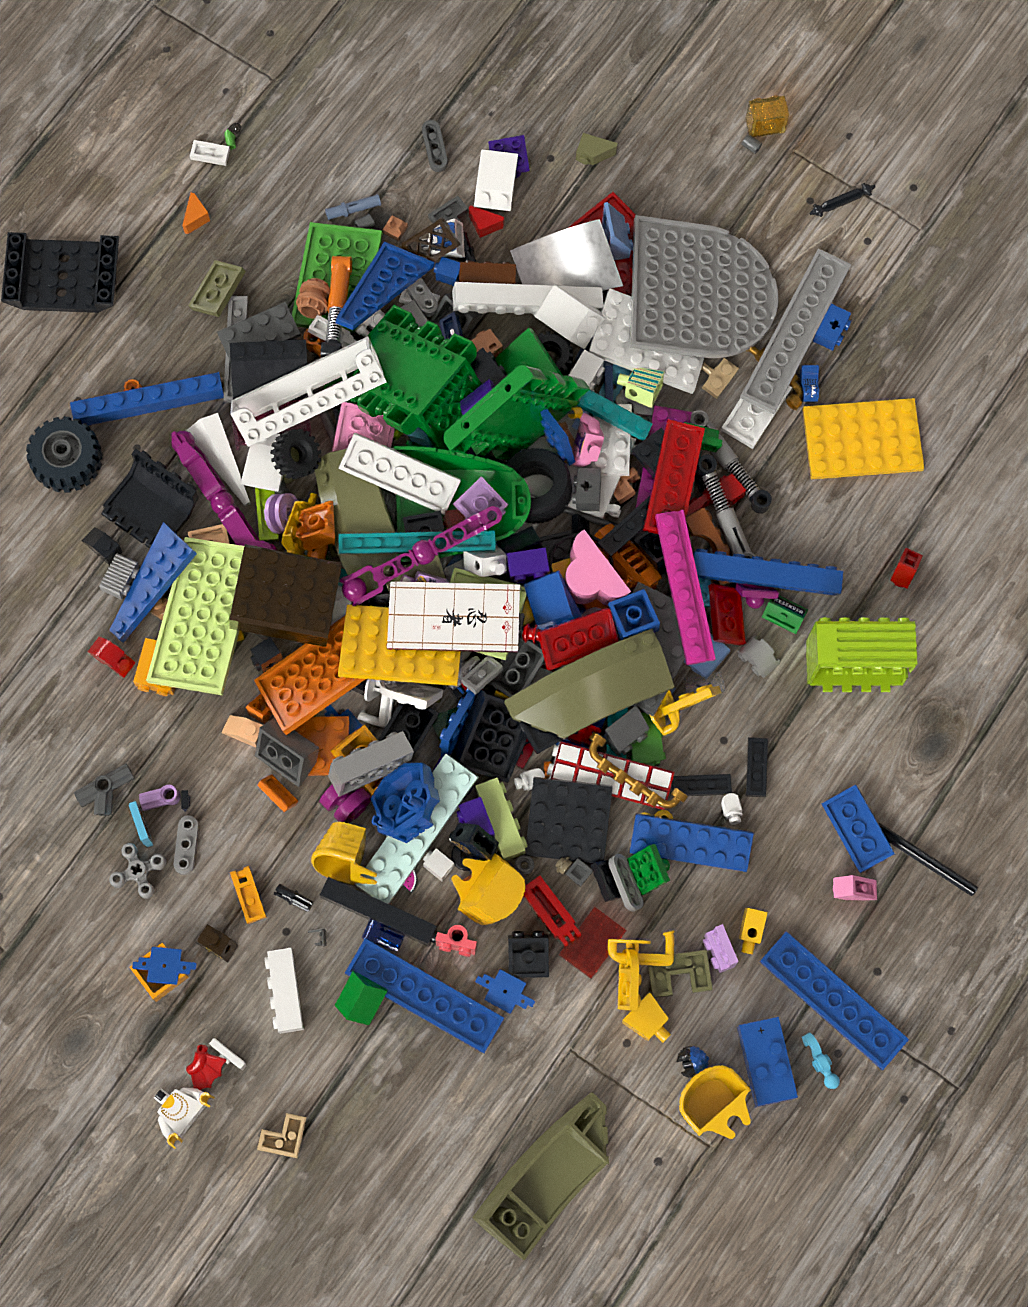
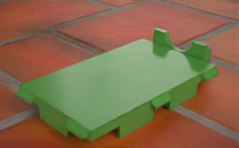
M641 712L649 727L648 737L641 743L637 741L632 745V756L630 757L632 761L659 766L660 761L666 759L661 739L663 735L651 720L650 715Z

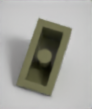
M583 133L576 151V160L585 165H595L616 155L618 143Z

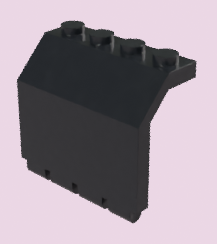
M135 449L131 454L134 462L128 475L103 504L105 509L101 515L111 522L115 521V525L126 533L132 529L130 535L139 542L144 543L148 539L145 546L150 549L163 522L174 532H179L190 518L199 497L196 491L197 488L189 482L187 484L184 483L177 473H170L166 470V466L159 461L154 462L151 459L152 457L144 450L140 452Z

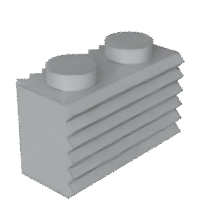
M116 553L99 585L100 589L122 600L124 596H127L131 588L130 584L140 570L138 562Z

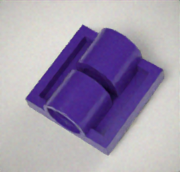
M524 135L488 141L489 150L518 154L515 179L520 177L522 172L530 171Z

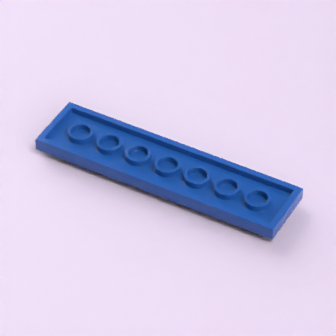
M787 931L760 960L763 966L881 1070L885 1069L909 1041L904 1034Z
M366 938L345 971V974L350 977L354 970L388 990L385 995L386 998L485 1054L504 1020V1017Z

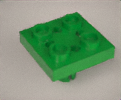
M656 844L647 846L627 859L641 896L652 892L670 881L667 871L670 870V863L667 859H661Z

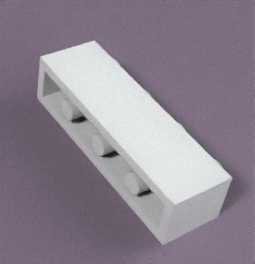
M292 948L267 951L268 957H265L266 969H270L271 976L267 977L268 988L273 990L270 1004L271 1009H275L276 1017H273L274 1029H278L280 1034L304 1030Z

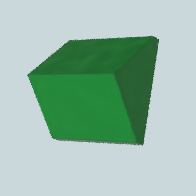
M353 970L334 1006L347 1020L370 1025L388 990Z

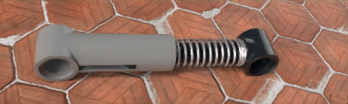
M696 410L691 414V424L698 425L694 421L701 420L703 424L699 426L716 429L709 421V416L705 411ZM719 433L722 447L716 453L711 452V454L724 470L728 469V472L732 473L746 489V495H748L751 502L752 510L758 514L767 512L772 501L771 494L757 487L755 481L753 482V479H750L751 476L746 474L747 471L742 469L743 466H740L739 457ZM763 499L766 502V504L761 505L757 502V500Z
M709 454L703 455L698 459L696 474L702 477L704 482L706 481L707 491H710L711 500L715 503V510H718L716 518L732 556L733 554H743L745 558L752 559L755 554L751 552L733 508L728 507L730 505L727 504L728 501L726 502V495H723L725 492H722V486L718 483L716 459ZM702 461L708 464V470L702 467Z

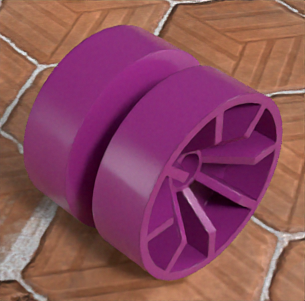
M331 785L321 796L319 802L328 812L336 809L334 818L338 822L350 823L365 811L371 802L370 798L372 796L362 787L339 797L333 785Z

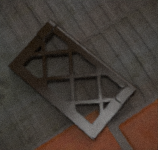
M443 217L401 243L404 250L418 256L427 257L432 262H435L461 245ZM440 225L443 233L434 231V228ZM426 233H430L429 242L421 240V237ZM433 235L442 237L441 245L433 243ZM445 238L449 239L452 243L448 247H444ZM414 241L417 242L416 250H413L409 244ZM420 243L429 246L428 254L419 252ZM432 247L441 249L436 255H431Z

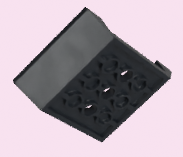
M8 232L1 302L29 311L99 313L114 306L119 236L100 235V242L29 239L27 233ZM63 256L70 257L67 262H61L60 259ZM61 273H68L66 279H59ZM59 290H66V295L62 297L57 295Z

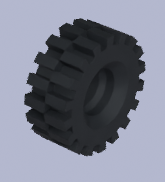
M293 429L275 438L276 442H273L271 445L274 449L270 450V454L274 455L271 461L276 463L274 466L276 470L280 469V475L286 474L285 478L298 479L313 474L314 470L318 469L319 465L317 463L321 462V458L318 455L321 454V450L317 449L320 445L318 442H314L316 439L314 435L309 436L310 432H303V429ZM292 447L296 448L299 453L298 462L294 461L291 456Z

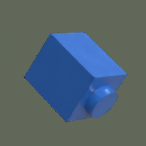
M441 257L440 262H436L433 271L436 273V280L454 286L455 282H459L460 262Z

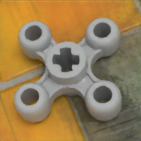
M126 843L123 845L121 852L128 860L129 866L123 872L112 873L109 878L110 884L115 888H121L127 881L134 880L138 883L139 895L144 899H149L154 895L155 890L152 884L147 881L148 873L152 870H162L166 866V858L162 854L157 853L148 861H140L137 856V847L132 843ZM133 849L130 854H127V850ZM161 859L160 864H155L156 860ZM139 867H140V869L142 870V872H141V873L138 872V873L136 874V873L134 872V870H135V869H139ZM120 877V881L116 883L115 879ZM145 888H149L147 893H143Z

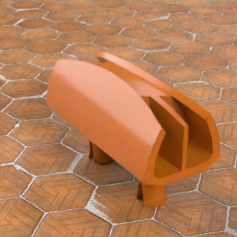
M610 523L598 530L594 536L602 539L615 526ZM631 541L627 542L612 556L614 570L632 592L638 582L654 590L657 588L658 581L662 579V576ZM599 548V550L610 563L608 556Z

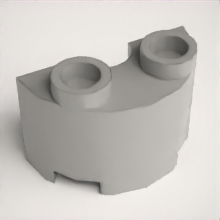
M756 635L737 651L739 658L743 662L749 661L753 665L751 667L752 671L757 676L761 675L763 678L780 664V659L773 655L775 651L763 639L759 641Z

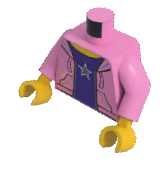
M572 407L574 414H568V417L570 419L580 418L572 448L576 462L572 465L586 467L591 464V461H598L604 435L597 419L587 413H583L580 407Z

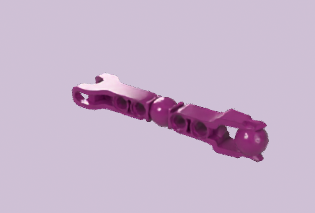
M188 431L172 432V448L178 453L183 466L189 471L207 500L211 501L212 510L218 514L235 544L240 546L247 544L277 550L275 545L259 540V537L241 510L235 505L233 496L228 493L223 482L210 464L208 457L195 444L194 436Z
M490 506L436 535L433 540L417 541L412 549L408 550L409 553H403L380 566L373 567L372 565H367L348 576L342 577L339 582L343 583V596L353 602L352 606L360 605L362 602L381 593L387 582L409 571L415 564L416 566L419 564H429L434 560L435 556L439 555L438 552H444L499 523L502 519L501 510L496 506ZM489 511L497 513L495 520L488 519L487 514ZM460 528L464 531L462 539H455L453 537L454 529ZM442 537L446 540L447 545L445 548L439 549L436 546L435 541L437 538ZM402 557H410L412 560L411 566L404 567L401 564ZM390 565L394 568L393 576H386L384 574L385 566ZM367 571L372 572L373 579L377 581L379 586L367 593L366 583L358 578V576Z

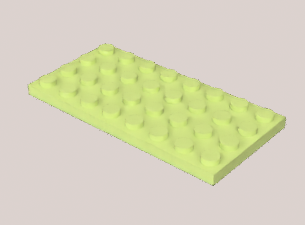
M185 537L184 541L197 554L172 583L146 681L151 684L223 695L239 635L238 630L229 629V620L244 546Z

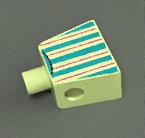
M634 368L630 376L620 373L617 384L626 387V398L652 408L663 387L664 371Z

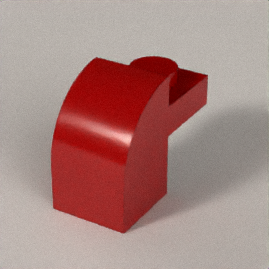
M98 637L88 650V653L100 663L109 666L123 678L136 663L122 649L102 637Z

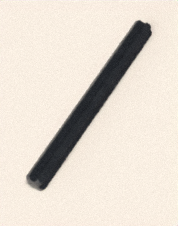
M878 823L890 844L970 896L976 893L978 889L976 885L889 828Z

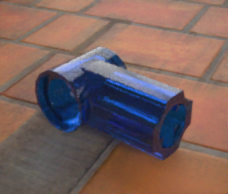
M369 919L361 938H366L376 945L380 944L398 952L404 936L386 928L385 925L378 921Z

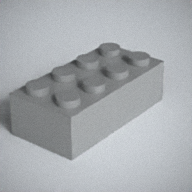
M403 731L399 733L393 732L382 741L375 740L364 749L357 748L346 757L339 756L335 758L331 763L328 777L340 797L388 775L404 763H410L414 751Z

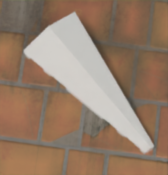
M218 413L199 419L186 431L194 436L195 444L208 457L214 470L231 488L244 506L250 505L245 487L241 485L242 479Z

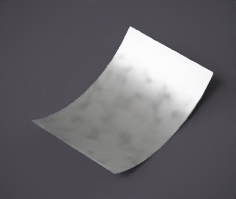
M600 219L561 230L510 251L522 285L554 286L555 284L557 286L600 287L602 291L623 286Z

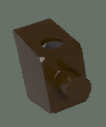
M208 924L196 941V944L227 963L238 948V945L231 938Z

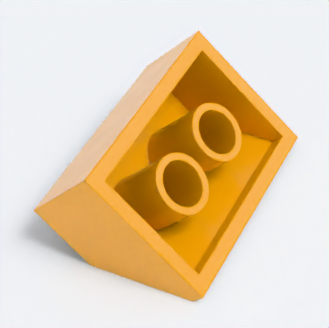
M363 725L343 739L330 752L335 758L339 756L346 757L357 748L364 749L377 739ZM384 777L362 787L372 796Z

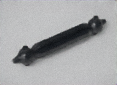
M863 183L862 188L853 189L825 201L822 205L814 204L813 210L809 214L822 217L823 212H829L860 199L863 195L871 196L875 185Z

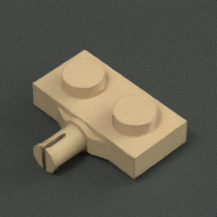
M725 358L714 369L704 362L701 370L709 376L702 389L717 399L739 368Z

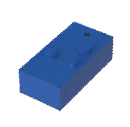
M779 1017L739 1025L737 1031L755 1108L798 1098Z

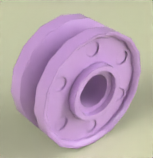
M291 493L274 494L267 499L264 515L266 524L271 532L275 534L284 533L294 502L298 501L295 495Z

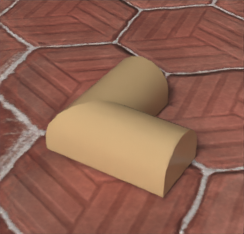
M286 1113L282 1133L262 1129L257 1150L298 1158L307 1117Z

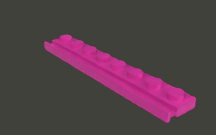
M684 510L656 514L655 519L686 664L693 665L715 661L716 658Z

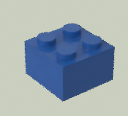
M645 589L608 603V608L611 610L620 640L650 629L654 633L659 631L660 622Z

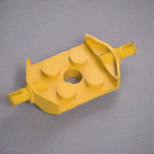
M315 493L310 494L308 502H294L281 541L288 553L307 556L304 554L303 543L296 536V532L302 526L299 522L301 510L315 506L318 498Z

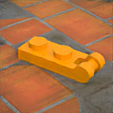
M246 866L238 872L236 870L230 872L247 924L267 918L250 867ZM246 877L247 882L240 884L239 879Z

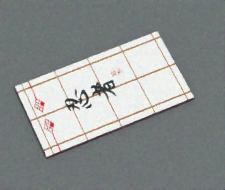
M390 582L387 649L518 653L520 585Z

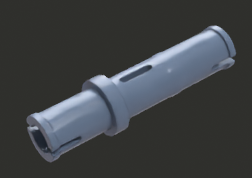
M376 194L346 204L342 202L340 203L341 205L326 208L325 212L328 220L341 216L348 217V214L381 206L379 195Z

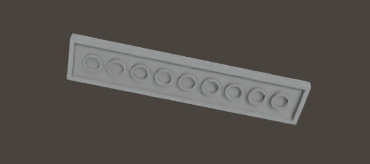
M817 250L742 392L741 399L772 414L776 412L851 266L850 263L823 250Z

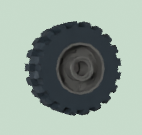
M66 416L62 420L59 417H55L52 422H48V420L43 422L44 426L41 428L38 426L34 430L36 434L30 436L29 442L31 444H27L26 447L28 453L26 455L27 461L36 479L43 483L44 487L48 489L52 487L55 492H60L63 489L65 493H70L71 489L75 488L78 491L81 490L80 486L84 484L88 486L91 483L90 479L97 477L98 473L96 470L101 469L102 463L100 460L103 459L101 446L93 430L86 423L82 424L81 420L74 418L72 421L70 417Z

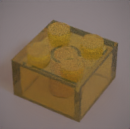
M774 95L770 98H755L749 101L745 117L748 134L753 137L785 133L789 118L785 96Z

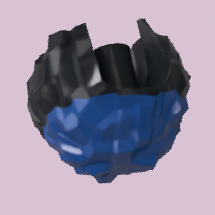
M687 1046L678 1053L676 1062L682 1061L683 1068L685 1069L684 1072H681L683 1076L692 1078L708 1068L709 1057L699 1047Z

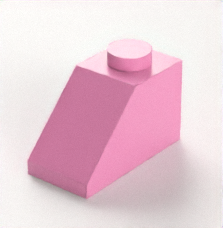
M854 875L833 878L834 898L843 900H877L876 880Z

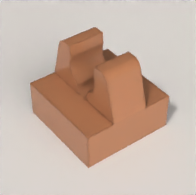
M392 215L383 228V233L399 241L408 228V223Z

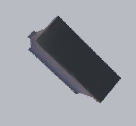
M181 790V809L185 812L190 807V796L188 790Z

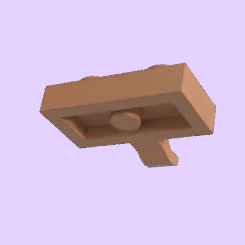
M634 467L630 469L629 476L620 477L613 494L620 505L636 494L629 484L640 479Z

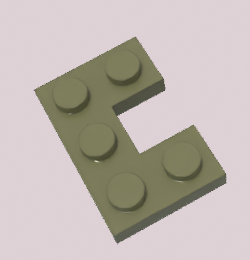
M707 950L674 954V962L670 966L648 965L651 992L654 998L673 995L670 979L672 975L689 973L692 993L713 990Z

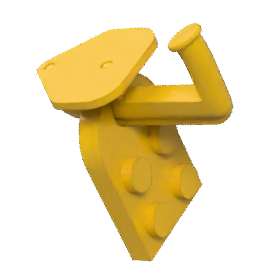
M712 684L702 686L696 689L697 693L691 692L679 696V701L676 702L671 691L668 690L655 716L650 715L651 720L663 736L670 734L679 726L680 710L722 693L720 687H713ZM666 715L669 716L671 724L666 725Z
M674 930L663 933L665 935V954L639 953V944H651V941L608 939V954L619 963L618 1009L638 1011V1006L641 1003V997L638 994L639 986L641 985L639 965H672L674 962ZM617 943H626V948L632 949H624L622 953L617 952Z

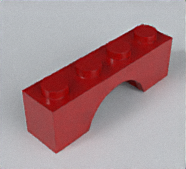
M732 473L729 476L724 475L719 479L718 483L722 486V492H725L723 495H726V502L728 501L727 504L730 505L728 507H731L745 496L746 489ZM708 488L703 491L701 497L698 499L695 497L689 502L686 516L698 509L714 504L713 500H711L712 497H710L711 494H709L710 491H707Z

